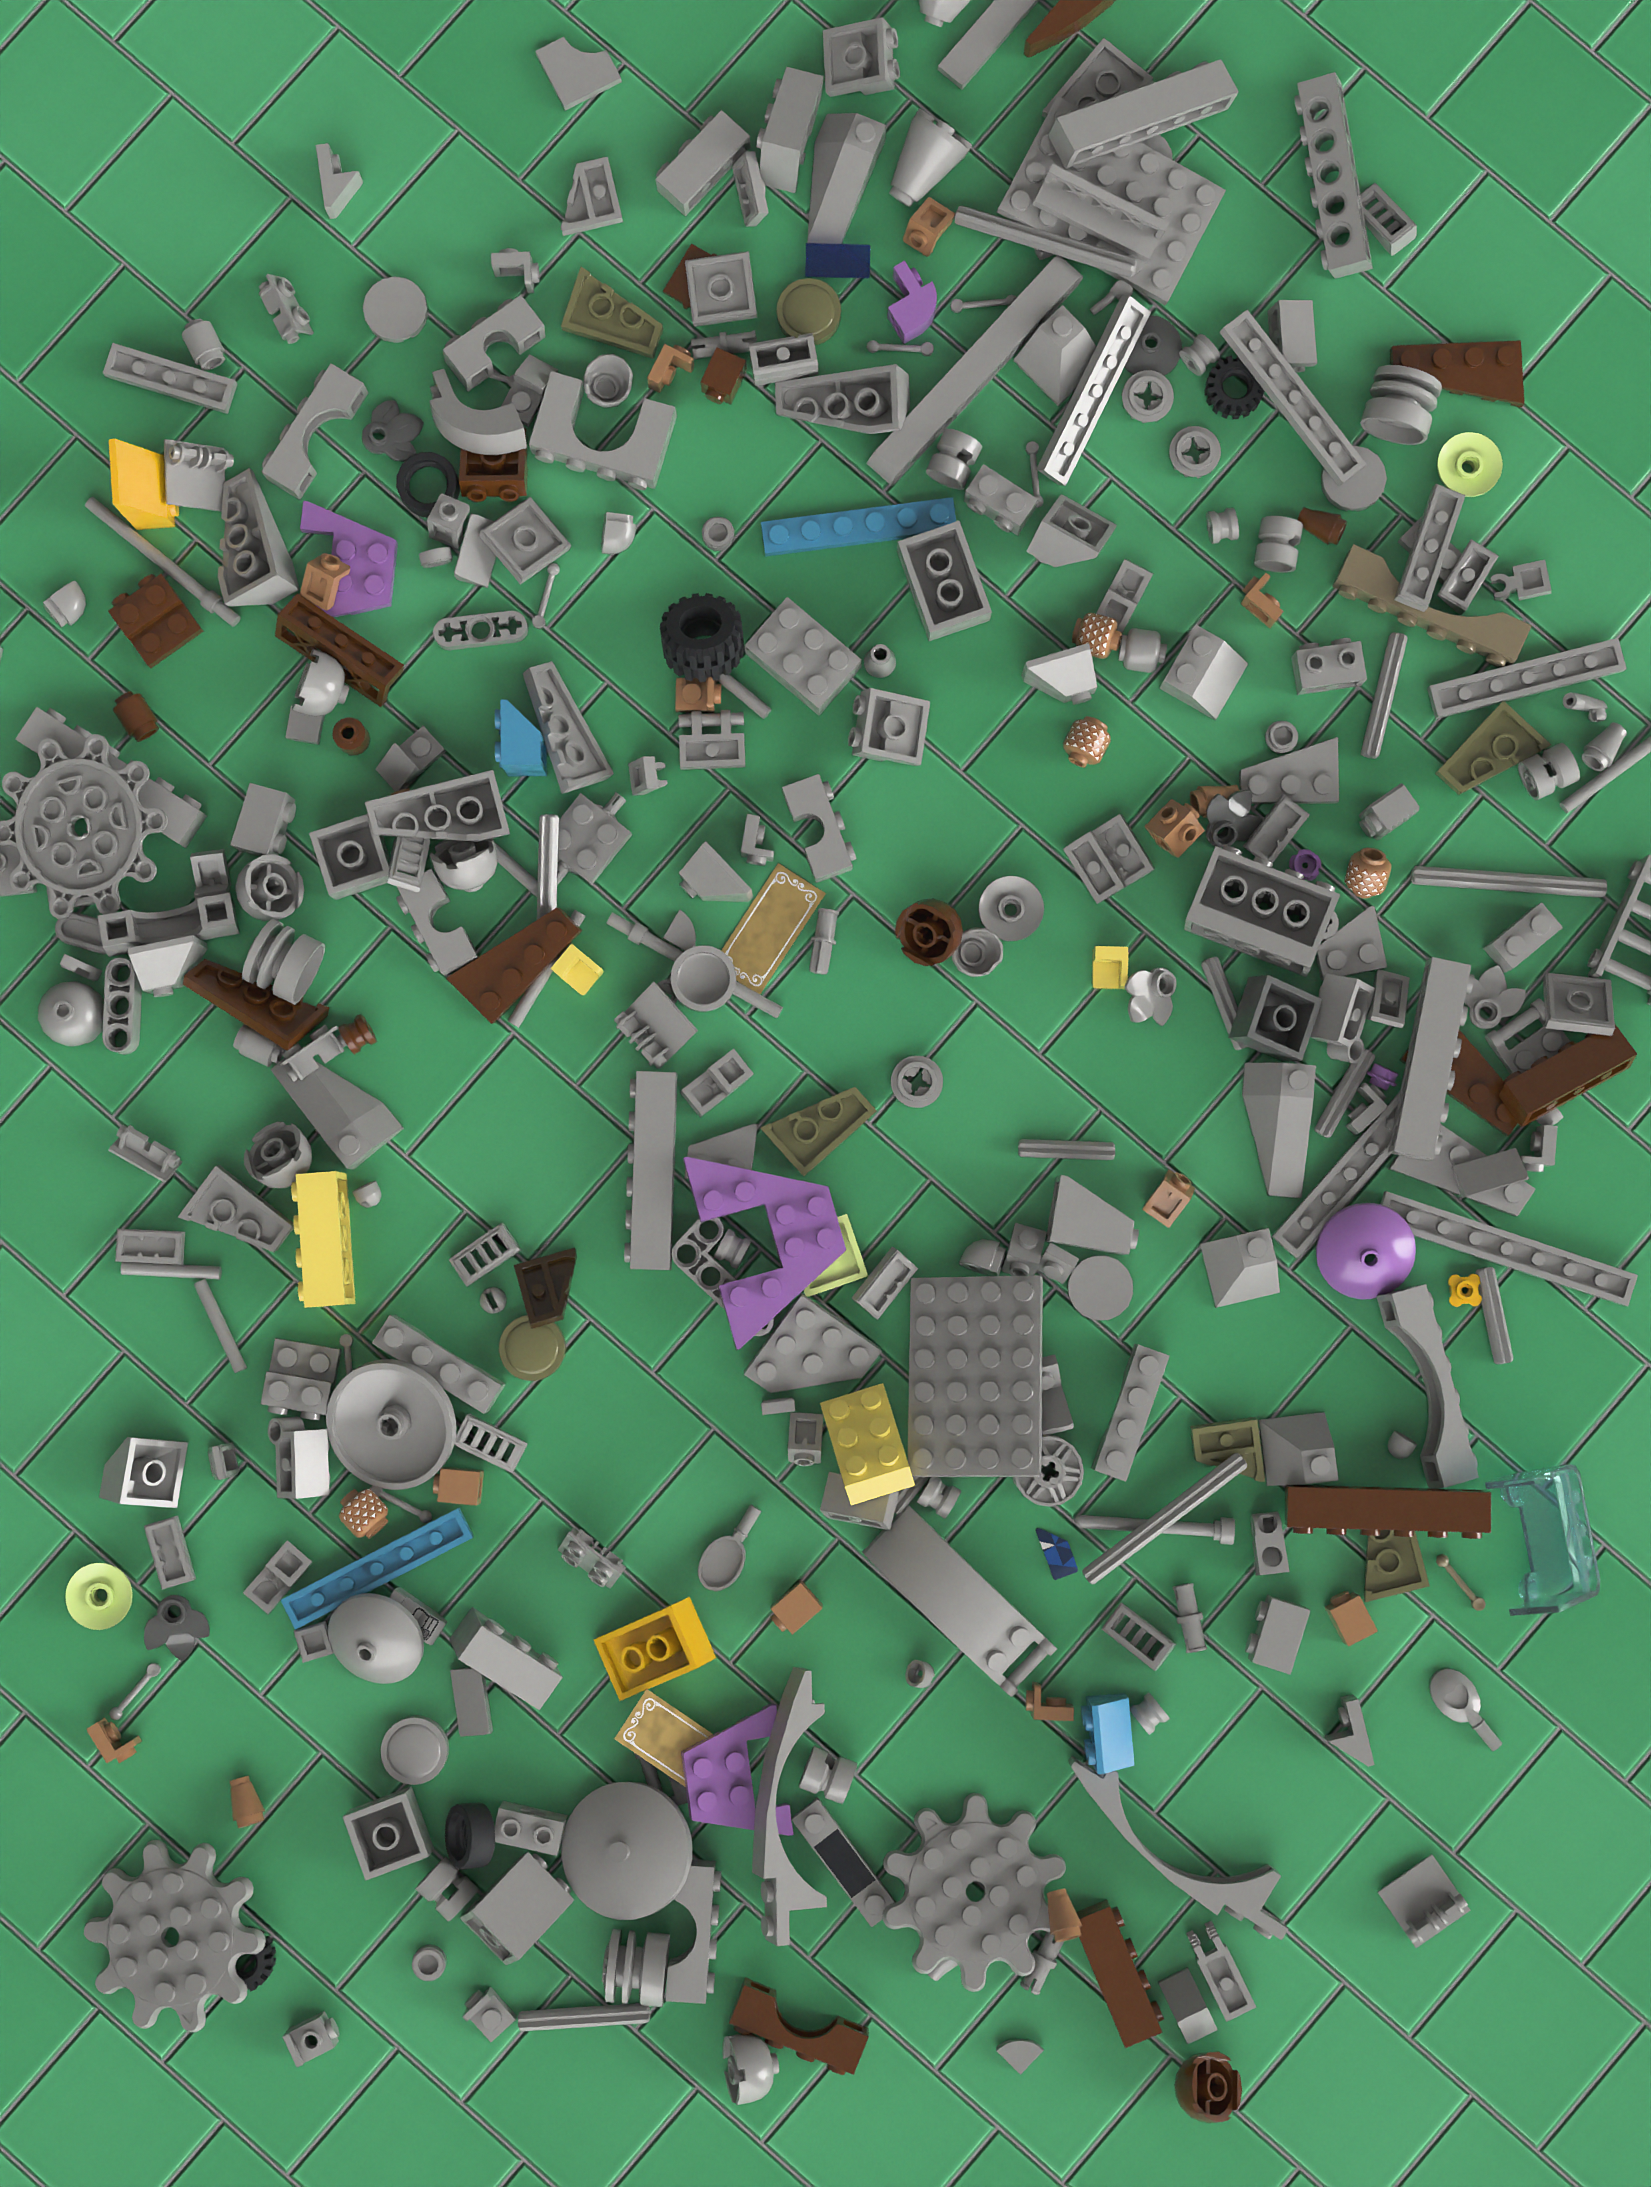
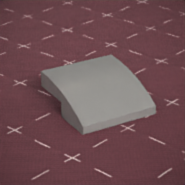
M1122 814L1115 816L1097 829L1088 832L1063 848L1096 904L1155 870V867Z

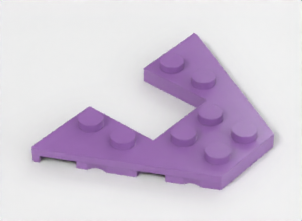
M684 1157L683 1161L700 1222L764 1205L781 1264L780 1269L718 1286L735 1349L738 1350L846 1251L845 1243L828 1186Z

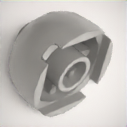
M313 648L310 655L316 658L310 664L306 662L295 693V698L301 700L299 705L292 704V710L304 715L317 717L332 712L337 703L344 704L350 686L344 684L345 672L342 665L327 653Z
M493 838L480 842L443 840L435 846L436 853H430L432 865L439 879L448 887L465 890L466 892H474L481 889L483 884L494 875L498 862Z
M276 854L262 855L249 862L239 873L236 883L237 900L242 909L253 918L261 921L281 920L291 915L302 903L304 885L300 873H295L294 869L289 865L291 862L284 857Z
M77 981L61 982L49 988L42 996L38 1006V1021L43 1032L54 1042L69 1047L88 1044L94 1041L103 1030V999L91 986Z
M275 1122L265 1126L252 1138L255 1144L250 1152L246 1149L244 1153V1166L248 1173L255 1180L269 1188H287L291 1186L292 1182H296V1174L307 1173L312 1162L310 1143L303 1132L292 1123L291 1125H286L284 1122Z
M737 2034L724 2037L723 2059L728 2058V2072L724 2071L731 2101L736 2103V2105L760 2100L771 2089L774 2074L779 2073V2062L776 2053H770L768 2045L760 2037L752 2034Z

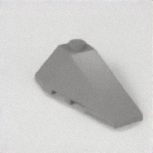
M858 113L826 115L814 144L807 244L836 256L838 255L886 141L885 124Z
M897 364L775 382L776 414L778 416L866 434L901 430L910 408L909 374Z
M248 468L223 483L221 519L225 521L224 538L220 539L219 549L223 551V564L218 567V580L224 604L227 606L274 604L300 590L293 562L253 470Z
M493 770L365 802L374 835L480 842L510 834Z
M317 1061L316 1063L319 1066L317 1070L306 1076L302 1081L297 1079L294 1082L286 1073L290 1069L289 1065L280 1066L279 1063L270 1070L347 1169L354 1170L404 1129L384 1103Z
M1244 1063L1242 1097L1247 1109L1252 1136H1254L1259 1156L1258 1160L1268 1196L1302 1197L1316 1065Z

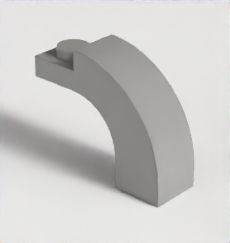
M445 369L432 372L434 386L429 387L433 399L429 400L432 417L437 429L448 441L466 451L484 455L507 454L527 448L524 427L514 403L491 410L469 408L462 404L455 396Z

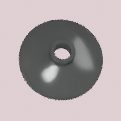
M1150 315L1124 368L1132 375L1144 370L1156 371L1164 376L1170 373L1180 359L1179 352L1182 350L1181 338L1176 328L1166 319ZM1153 339L1157 346L1149 348L1146 346L1145 341Z

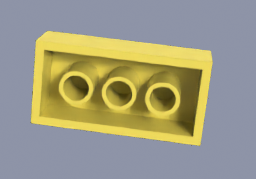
M337 1171L296 1174V1182L291 1184L293 1202H298V1215H294L293 1224L295 1235H300V1248H296V1264L298 1268H302L303 1281L298 1282L299 1300L304 1301V1308L356 1304L347 1174Z

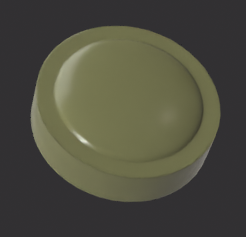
M805 278L791 283L783 290L777 303V321L786 337L794 336L798 338L799 335L813 333L814 344L819 345L829 340L837 331L841 320V304L838 295L831 286L818 279Z
M528 1315L513 1320L503 1331L499 1342V1354L505 1368L515 1377L527 1381L541 1380L552 1375L561 1366L566 1353L565 1337L559 1326L553 1322L531 1329Z

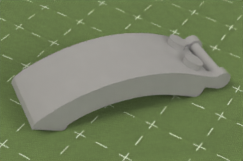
M909 1505L892 1520L890 1530L883 1529L862 1551L919 1611L1010 1697L1015 1695L1018 1691L1017 1686L1047 1655L1051 1656L1057 1650L1024 1615L987 1582ZM1035 1641L1038 1646L1006 1678L1003 1673Z

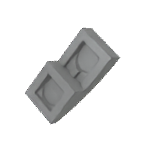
M1124 559L1096 614L1114 618L1117 621V631L1123 633L1154 573Z
M732 1049L711 1065L706 1072L683 1088L680 1094L701 1118L751 1078L754 1073L735 1049Z
M287 1540L243 1594L269 1615L312 1564V1561Z

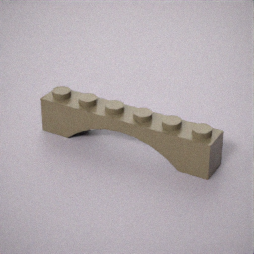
M1354 544L1348 551L1332 585L1333 588L1338 589V593L1344 598L1350 600L1360 599L1368 603L1367 606L1375 612L1382 614L1388 612L1397 616V620L1406 626L1415 627L1417 625L1427 630L1426 633L1434 639L1441 641L1447 639L1456 643V647L1465 653L1474 654L1476 652L1487 657L1486 661L1493 666L1501 668L1512 665L1517 660L1532 625L1504 612L1488 616L1466 617L1448 614L1429 606L1425 612L1402 604L1394 600L1399 582L1390 572L1383 557Z

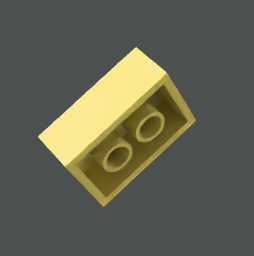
M883 1383L820 1403L851 1505L915 1486Z

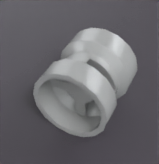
M930 1477L916 1502L924 1507L930 1506L934 1508L937 1515L946 1519L955 1505L961 1490L953 1485L947 1486L943 1484L939 1477Z

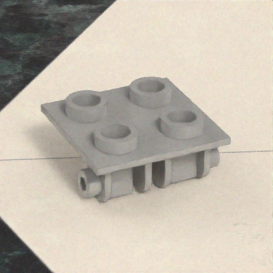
M164 439L166 504L222 512L225 469L233 466V455L221 447Z
M655 982L625 1012H621L614 1019L617 1023L616 1028L620 1029L627 1038L630 1036L629 1043L636 1042L638 1046L635 1049L637 1051L642 1049L641 1053L649 1061L648 1064L650 1066L654 1064L657 1069H660L698 1031Z
M573 1528L558 1548V1551L562 1553L561 1557L573 1567L580 1566L588 1572L589 1579L600 1587L606 1586L611 1589L626 1569V1566L622 1564L623 1560L611 1551H609L606 1557H603L602 1555L607 1550L606 1547L599 1554L595 1551L599 1542L596 1541L591 1548L589 1545L594 1539L582 1529L577 1531Z
M1432 1854L1378 1891V1894L1415 1948L1471 1911L1465 1899L1458 1893Z

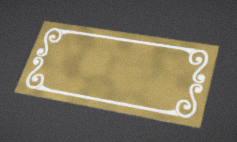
M778 863L721 950L732 961L736 972V980L749 989L761 994L826 893Z
M646 1689L614 1739L685 1787L681 1751L713 1734Z

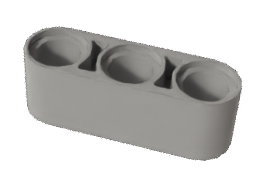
M121 957L111 960L105 970L102 1038L107 1049L126 1055L134 1052L140 1042L142 988L132 962ZM123 966H128L130 968V977L126 981L120 982L117 976L118 971ZM122 998H127L129 1008L124 1014L119 1015L116 1011V1005ZM124 1030L128 1036L127 1042L124 1046L117 1047L115 1036L118 1032Z

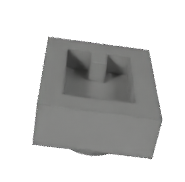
M440 494L427 519L429 538L459 549L464 539L463 523L470 511V506L450 496Z
M747 814L741 857L747 858V863L765 866L766 861L773 862L774 851L756 848V844L763 845L765 825H760V816Z
M1364 1083L1357 1089V1092L1369 1105L1366 1106L1362 1102L1348 1115L1352 1120L1346 1127L1353 1135L1363 1131L1388 1108L1384 1103L1385 1095L1374 1084L1369 1086L1367 1083Z
M1541 1125L1536 1127V1132H1532L1530 1149L1535 1151L1534 1157L1520 1156L1526 1171L1544 1172V1166L1555 1165L1558 1126Z
M790 1412L789 1462H794L799 1466H811L814 1463H821L823 1414Z
M491 1986L484 1993L477 1990L464 2003L467 2009L462 2016L466 2022L470 2019L490 2042L497 2038L517 2018V2015Z

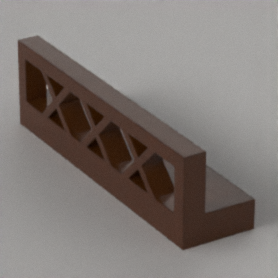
M296 594L278 613L275 637L313 662L316 658L310 655L313 648H318L320 651L332 656L344 666V683L378 706L382 707L385 704L389 688L403 673L404 664L299 594ZM288 628L289 630H291L292 632H294L295 635H293L292 633H290V632L287 631L286 629ZM370 684L379 689V691L372 688Z

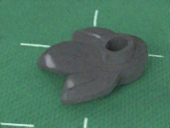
M388 400L373 410L371 423L363 429L362 443L371 453H385L394 461L404 462L410 456L416 454V450L410 442L420 434L424 423L413 414H399L397 402L395 400ZM379 433L383 435L384 438L382 440H376L373 437V434Z
M1250 790L1236 791L1228 799L1221 794H1217L1210 801L1206 810L1209 824L1206 827L1205 834L1211 845L1223 848L1224 845H1232L1236 840L1246 841L1262 822V818L1249 814L1252 803V792ZM1224 827L1223 832H1221L1220 834H1217L1218 831H1219L1221 828Z
M170 1595L160 1602L157 1610L158 1615L146 1623L144 1643L147 1650L155 1649L166 1643L171 1653L180 1661H184L194 1648L195 1638L210 1636L209 1623L203 1613L191 1609V1605L185 1597ZM172 1605L180 1608V1615L178 1617L171 1615L170 1608Z

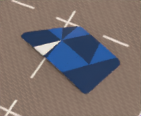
M1036 1528V1533L1053 1579L1057 1580L1078 1572L1068 1541L1045 1530Z

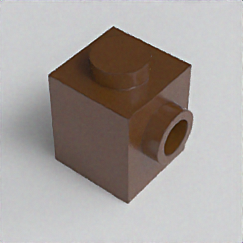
M716 347L700 382L702 392L705 393L704 396L714 403L722 404L724 401L731 405L747 372L746 360Z

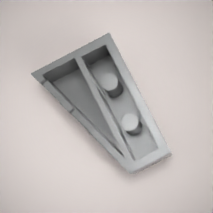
M786 67L783 78L776 79L773 90V98L776 100L774 104L769 103L767 106L764 121L767 123L766 129L760 128L756 148L761 149L759 171L765 186L796 193L799 165H803L806 153H804L808 137L812 134L821 101L824 76Z
M474 1607L469 1610L450 1638L458 1660L538 1710L542 1708L563 1678L557 1668L559 1663L554 1658L544 1652L541 1655L531 1649L532 1646L526 1640L517 1635L514 1637L499 1623L486 1617Z

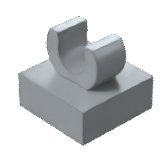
M643 756L628 764L632 796L645 795L668 784L667 780L657 779L656 771L666 767L662 762L655 763L654 756Z

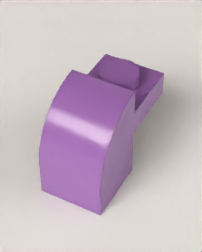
M904 260L893 267V279L904 295V298L888 307L887 318L902 343L906 344L923 334L932 324L936 312L937 293L933 281L921 287L923 282L919 273L914 267L910 269Z

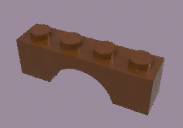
M746 1977L729 2023L734 2025L733 2029L743 2035L753 2033L765 2038V2043L774 2048L783 2049L784 2046L795 2050V2054L799 2058L809 2062H814L817 2059L826 2063V2067L829 2070L840 2075H845L846 2072L854 2075L869 2038V2028L837 2016L831 2023L820 2029L803 2030L796 2028L781 2015L777 2006L776 1990Z

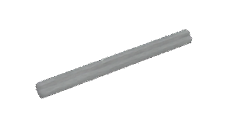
M963 205L959 206L955 213V223L966 228L1126 277H1132L1136 271L1137 260L1130 256L1045 230L1036 229Z
M1415 866L1411 872V882L1416 885L1599 898L1605 896L1607 892V881L1605 879Z
M1233 1454L1082 1570L1085 1578L1090 1584L1098 1582L1245 1470L1248 1466L1246 1461L1240 1454Z

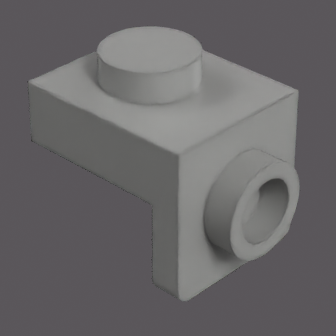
M506 248L500 250L499 253H491V264L495 277L524 276L527 293H534V283L540 282L539 264L533 263L530 251L519 252L516 249Z
M224 849L192 853L190 860L196 884L194 891L195 900L201 897L229 893L231 881Z
M1015 1223L1002 1271L1011 1276L1035 1275L1040 1263L1047 1232Z

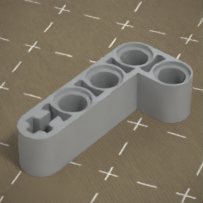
M719 1218L711 1219V1221L716 1222L719 1231L715 1238L709 1240L701 1235L700 1228L704 1222H700V1219H698L672 1248V1260L724 1309L718 1286L736 1281L737 1279L709 1254L723 1238L725 1232L724 1224ZM688 1244L696 1250V1258L693 1262L684 1264L678 1257V1251L683 1245ZM708 1267H715L720 1272V1280L715 1286H708L703 1282L702 1273ZM774 1318L767 1323L768 1326L765 1330L762 1328L754 1336H763L769 1333L774 1326Z

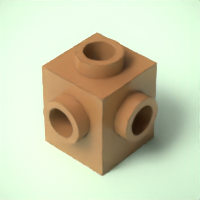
M1173 799L1144 826L1157 845L1176 858H1179L1205 831L1197 820L1200 817L1199 813L1188 803L1182 806Z

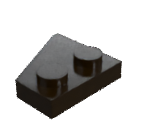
M575 1247L514 1265L531 1329L564 1319L577 1260Z

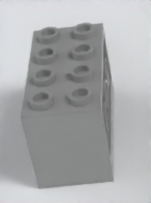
M1224 845L1223 848L1215 846L1186 917L1184 930L1307 977L1340 894L1334 892L1335 887L1328 883L1317 881L1316 884L1303 880L1304 875L1294 870L1286 869L1285 872H1281L1272 868L1273 864L1265 859L1254 857V860L1242 857V852L1234 847ZM1234 890L1238 892L1240 897L1230 898L1227 892ZM1265 902L1271 909L1261 910L1258 904ZM1296 914L1302 921L1292 922L1289 916Z

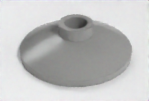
M1005 876L996 879L986 887L979 901V916L983 926L997 934L999 939L1004 941H1018L1027 938L1039 927L1044 915V903L1039 890L1030 881L1017 876ZM1009 904L1014 905L1017 913L1013 916L1007 915L1004 911L1005 906Z

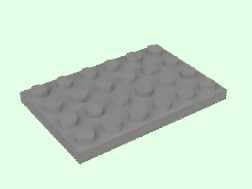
M1057 96L1006 192L997 213L1012 221L1036 229L1045 230L1135 258L1137 260V267L1132 277H1126L1103 269L1100 270L1118 280L1125 281L1139 292L1166 305L1226 190L1141 142L1065 169L1048 134L1055 122V118L1059 114L1067 110L1074 112L1080 110V108ZM1052 164L1169 222L1148 263L1032 205Z
M1041 1275L911 1278L908 1464L912 1477H1041L1043 1277Z

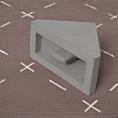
M1188 1967L1158 1981L1187 2044L1218 2030Z

